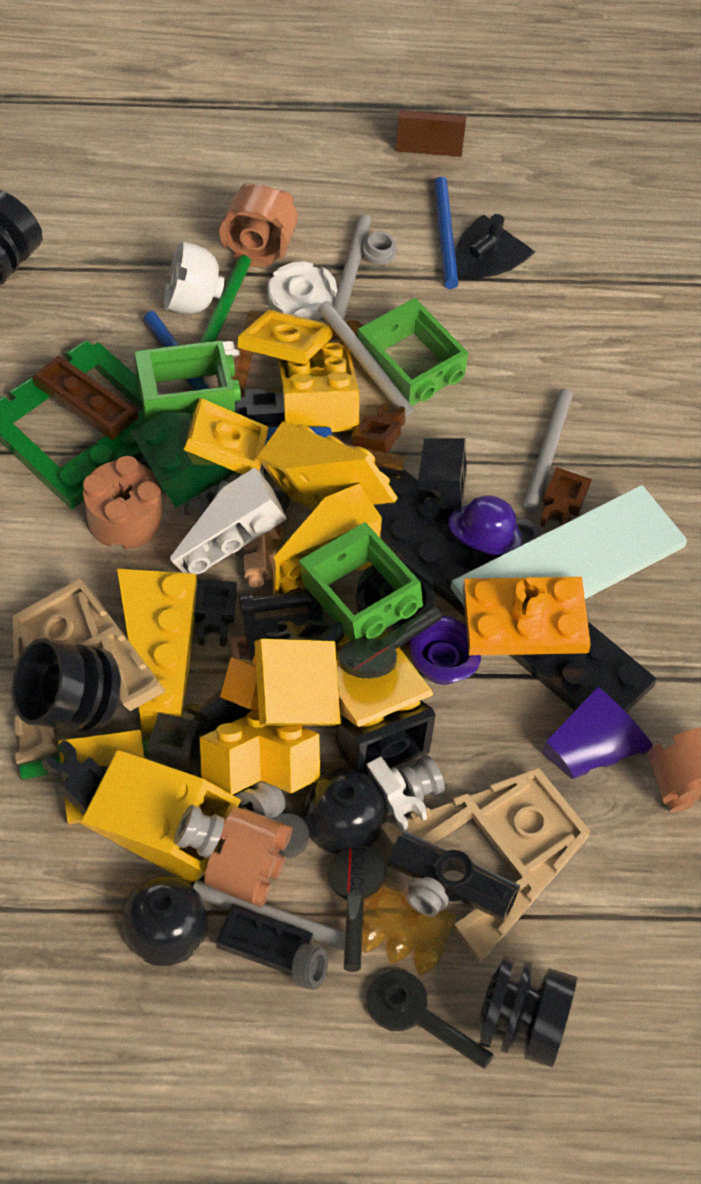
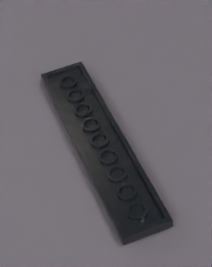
M369 451L375 457L374 463L379 471L389 478V486L397 496L395 503L374 505L382 518L380 538L400 560H408L422 567L432 579L433 591L465 617V608L451 589L452 581L500 556L477 551L455 538L448 527L449 517L454 510L431 509L424 506L425 498L439 497L431 491L419 490L418 480L387 454ZM588 622L591 646L588 653L510 655L574 711L599 687L627 713L655 686L657 681L654 675L590 622Z

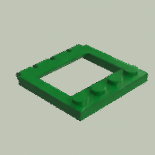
M87 340L82 341L65 353L66 360L85 374L95 368L141 410L138 412V419L115 439L111 440L107 436L103 437L60 468L14 425L15 422L46 402L51 396L35 386L31 376L8 392L11 402L5 396L0 397V443L71 510L84 501L83 482L95 469L108 462L117 461L123 456L134 457L137 461L144 458L131 433L132 430L145 423L137 376L101 343L97 342L92 345Z

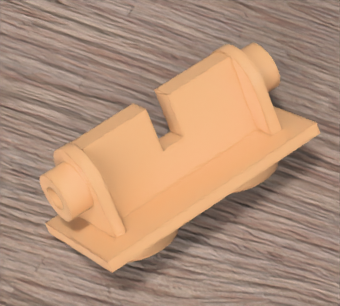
M281 523L271 531L262 534L243 546L246 552L257 549L256 552L244 555V577L251 587H261L264 585V581L272 580L273 582V557L280 550L279 540L283 538Z

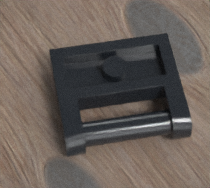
M306 588L302 591L252 598L251 594L239 596L249 657L252 660L255 655L254 642L260 639H267L266 634L268 632L279 633L278 622L291 621L295 625L301 626L306 620L325 621L321 605ZM300 606L308 607L307 613L259 620L255 618V613Z

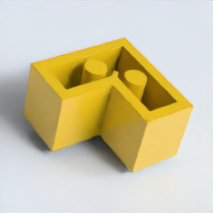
M253 710L248 712L247 716L232 723L222 724L217 727V730L200 737L202 779L209 781L232 795L259 781H264L286 792L293 793L320 778L319 733L306 729L302 725H259V711Z

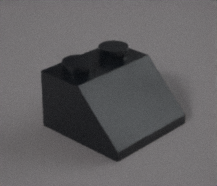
M421 701L417 707L406 711L397 710L385 715L380 723L369 727H358L344 717L340 721L341 724L337 725L336 743L349 769H354L368 775L367 764L379 757H382L390 769L430 753L436 714L432 707Z

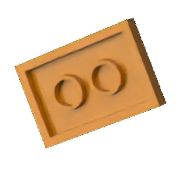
M582 577L464 579L463 597L469 656L582 654L589 652L591 644Z

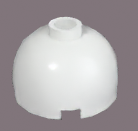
M180 242L174 253L169 270L172 274L170 284L166 283L164 309L179 314L191 315L206 309L213 297L220 298L224 286V277L219 276V264L207 249L193 243Z

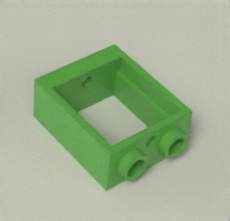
M416 298L407 301L358 329L357 337L411 406L420 401L425 402L429 400L437 391L447 385L458 383L465 376L468 352ZM415 333L442 363L411 379L386 353L385 349Z
M222 340L134 351L137 383L145 423L163 412L193 413L199 398H203L235 412V402L241 401L238 379H231V377L235 376L232 354H225ZM212 375L217 377L219 388L158 395L156 382Z
M366 522L299 560L303 585L335 622H341L343 632L351 641L366 637L368 639L376 638L386 628L401 619L411 617L419 608L423 607L421 582ZM370 561L396 591L358 614L353 615L328 585Z

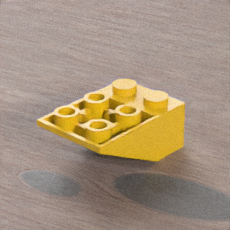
M335 342L326 343L304 365L278 358L284 422L296 427L300 424L307 427H330L332 432L355 431L359 426V387L350 350L346 345L342 346V344Z
M282 422L257 456L282 492L286 493L291 501L312 510L325 497L359 483L373 505L395 503L397 500V496L389 486V478L379 471L374 463L375 457L369 451L360 446H356L355 449L348 447L331 435H328L326 438L317 435L309 427L302 424L296 427Z
M360 483L325 497L273 557V595L305 590L299 560L360 524L366 522L380 537L382 518ZM368 561L367 563L363 564L355 570H365L368 567H370L372 563Z
M384 630L376 638L382 640L384 637L389 635V633ZM344 635L335 646L340 714L356 726L369 727L383 721L385 715L397 710L406 711L420 705V700L433 695L431 688L400 648L395 649L397 652V663L390 673L382 677L368 679L352 676L341 668L339 663L340 650L346 643L351 641L349 637Z
M117 750L80 824L191 884L205 875L210 856L205 858L198 855L195 848L190 846L181 848L174 844L175 833L184 812L192 804L200 807L202 814L207 816L219 815L224 818L225 822L234 807H238L241 799L205 779ZM219 839L213 852H217L221 839Z

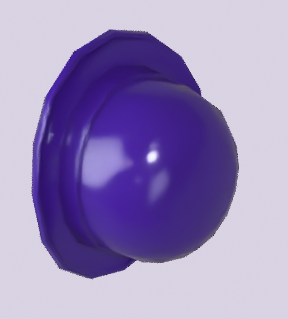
M484 495L474 498L469 505L462 507V512L455 510L449 517L448 527L455 538L477 551L502 556L522 546V534L516 524V514L511 505L499 497Z
M442 616L441 620L409 640V656L414 666L429 681L435 684L449 685L467 679L478 670L481 662V655L469 656L466 625L453 617Z

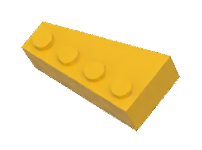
M117 569L127 639L166 691L138 707L142 734L168 735L182 732L183 735L185 717L183 708L186 706L195 627L196 574Z

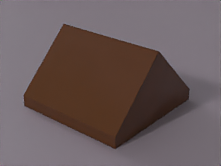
M399 110L396 152L462 157L466 116Z

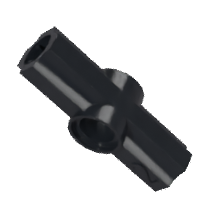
M406 831L399 835L388 859L389 867L409 877L422 879L430 877L440 882L445 888V894L449 901H462L503 922L509 915L520 890V885L472 863L470 857L463 851L444 850ZM455 870L462 873L464 877L459 881H450L443 875L448 871Z

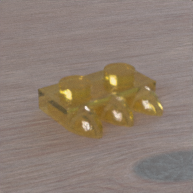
M381 886L378 892L372 895L363 916V952L368 953L376 949L387 937V955L390 963L400 962L414 948V964L417 973L422 975L429 972L438 964L442 957L457 915L445 910L438 911L434 917L423 915L409 905L406 899L407 895Z

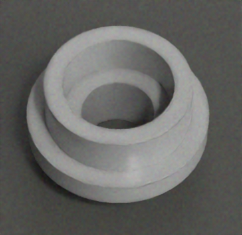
M376 231L364 240L362 252L370 262L382 265L394 260L397 247L394 238L390 234Z
M414 878L408 885L407 902L413 909L423 915L434 917L438 911H443L449 903L444 886L433 878Z

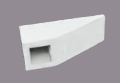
M253 468L223 487L171 555V561L183 573H192L197 576L287 520L271 485L256 468Z

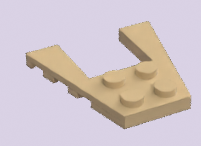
M78 579L13 615V661L16 663L26 646L35 639L48 638L66 641L72 645L83 644L89 647H100L112 653L118 663L121 677L120 699L122 705L129 711L166 692L83 580ZM19 716L14 717L15 734L19 736V752L15 753L17 764L41 760L58 751L56 748L58 743L53 728L28 725Z
M540 768L490 785L489 789L469 796L467 793L453 799V802L430 810L428 807L426 808L427 819L424 821L414 812L411 814V817L407 818L408 830H406V832L435 844L473 819L519 878L515 882L520 885L519 893L504 922L475 909L454 924V931L478 963H481L590 835L588 827ZM389 821L382 824L381 834L393 848L399 835L404 831L398 828L396 822L391 824Z

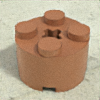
M243 184L233 196L220 225L219 236L223 246L226 248L228 245L235 252L233 257L236 259L240 255L249 257L251 259V266L266 267L277 259L280 261L286 254L298 223V215L293 205L294 199L292 195L287 191H278L264 185Z
M123 456L117 461L101 465L85 478L83 482V496L87 525L96 540L110 547L111 544L124 545V549L142 546L155 537L160 528L163 510L161 486L151 469L138 463L134 457Z
M701 727L672 736L674 745L663 750L660 742L651 748L647 754L663 803L668 805L671 813L687 810L693 806L692 801L701 800Z
M234 807L224 822L217 852H213L210 855L205 873V885L262 908L271 889V884L268 883L269 879L278 880L283 870L286 856L280 854V850L284 851L286 849L293 827L248 809Z

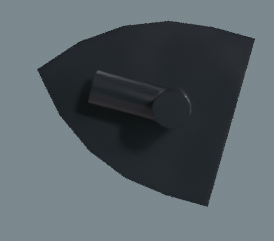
M494 214L491 216V219L482 215L462 234L456 246L458 278L496 276L511 271L524 263L535 251L503 229L504 217L502 215Z

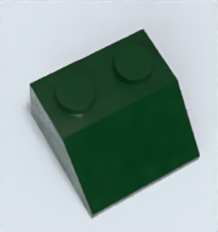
M163 412L132 430L131 433L160 486L175 508L236 472L183 450L193 413Z

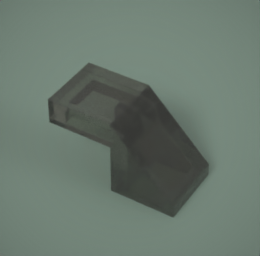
M158 712L147 752L173 769L202 778L199 721Z

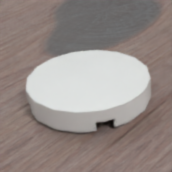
M305 261L291 262L279 267L274 272V277L271 280L269 279L267 285L268 302L273 311L314 321L324 318L318 311V307L325 301H329L334 305L337 295L336 280L331 273L322 266L319 269L313 267V263Z

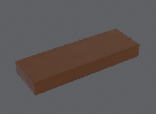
M59 355L32 376L35 386L111 440L115 439L138 419L137 409Z

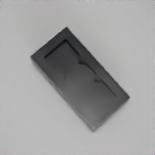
M232 904L217 939L216 948L292 975L295 954L302 944H311L313 933Z

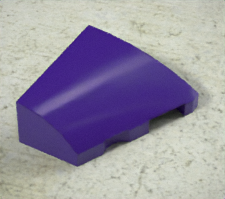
M597 687L546 741L541 753L567 776L574 779L588 774L591 769L617 764L620 759L641 753V755L646 754L653 747V744L633 719L610 696Z

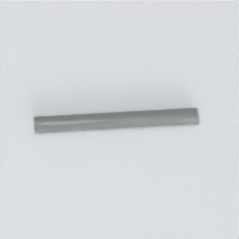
M365 214L358 216L333 305L343 319L345 318L362 257L363 242L367 238L371 224V218Z
M329 301L322 303L318 307V311L394 408L398 411L400 407H405L406 418L414 412V408L333 305Z
M561 389L558 393L523 504L524 509L530 512L538 510L573 397V393L568 389Z
M196 880L193 888L200 894L203 901L229 910L232 904L311 932L313 933V940L341 950L345 949V932L266 904L260 908L214 890L199 880Z

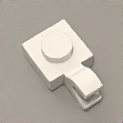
M382 757L367 764L368 776L379 786L384 797L385 808L390 815H394L399 829L402 831L408 830V821L404 816L407 812H416L422 821L427 819L426 807L423 801L417 797L403 794L406 784L395 767L389 769Z

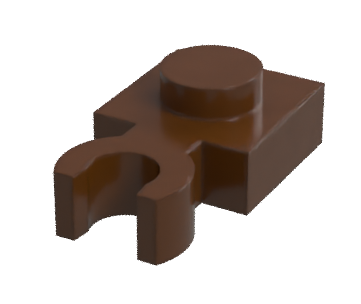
M381 404L377 408V417L367 415L351 434L352 447L360 446L369 451L387 454L400 437L401 427L406 422L405 407H400L397 412L388 413V404Z
M556 467L544 495L543 504L547 506L542 511L540 526L545 528L547 521L551 518L560 520L562 526L570 522V514L578 516L592 479Z

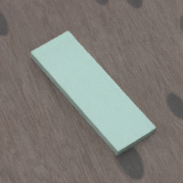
M641 485L453 580L451 589L464 606L463 582L466 578L582 577L584 597L586 599L685 547L687 539L645 487Z

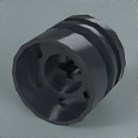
M0 190V285H2L18 269L20 263L27 260L40 246L43 236L36 217L27 206L16 197Z
M48 638L35 639L24 649L14 671L12 684L14 708L19 718L28 725L49 728L61 727L64 730H77L78 732L85 733L97 732L107 725L115 712L120 697L121 677L119 666L113 654L104 648L89 647L83 644L72 645L66 641Z
M504 955L501 964L490 978L479 1017L481 1035L479 1045L490 1048L495 1029L505 1031L501 1052L508 1053L518 1035L525 1038L524 1059L553 1068L567 1024L578 977L549 968L540 986L531 984L532 963L525 961L520 980L510 977L515 958Z

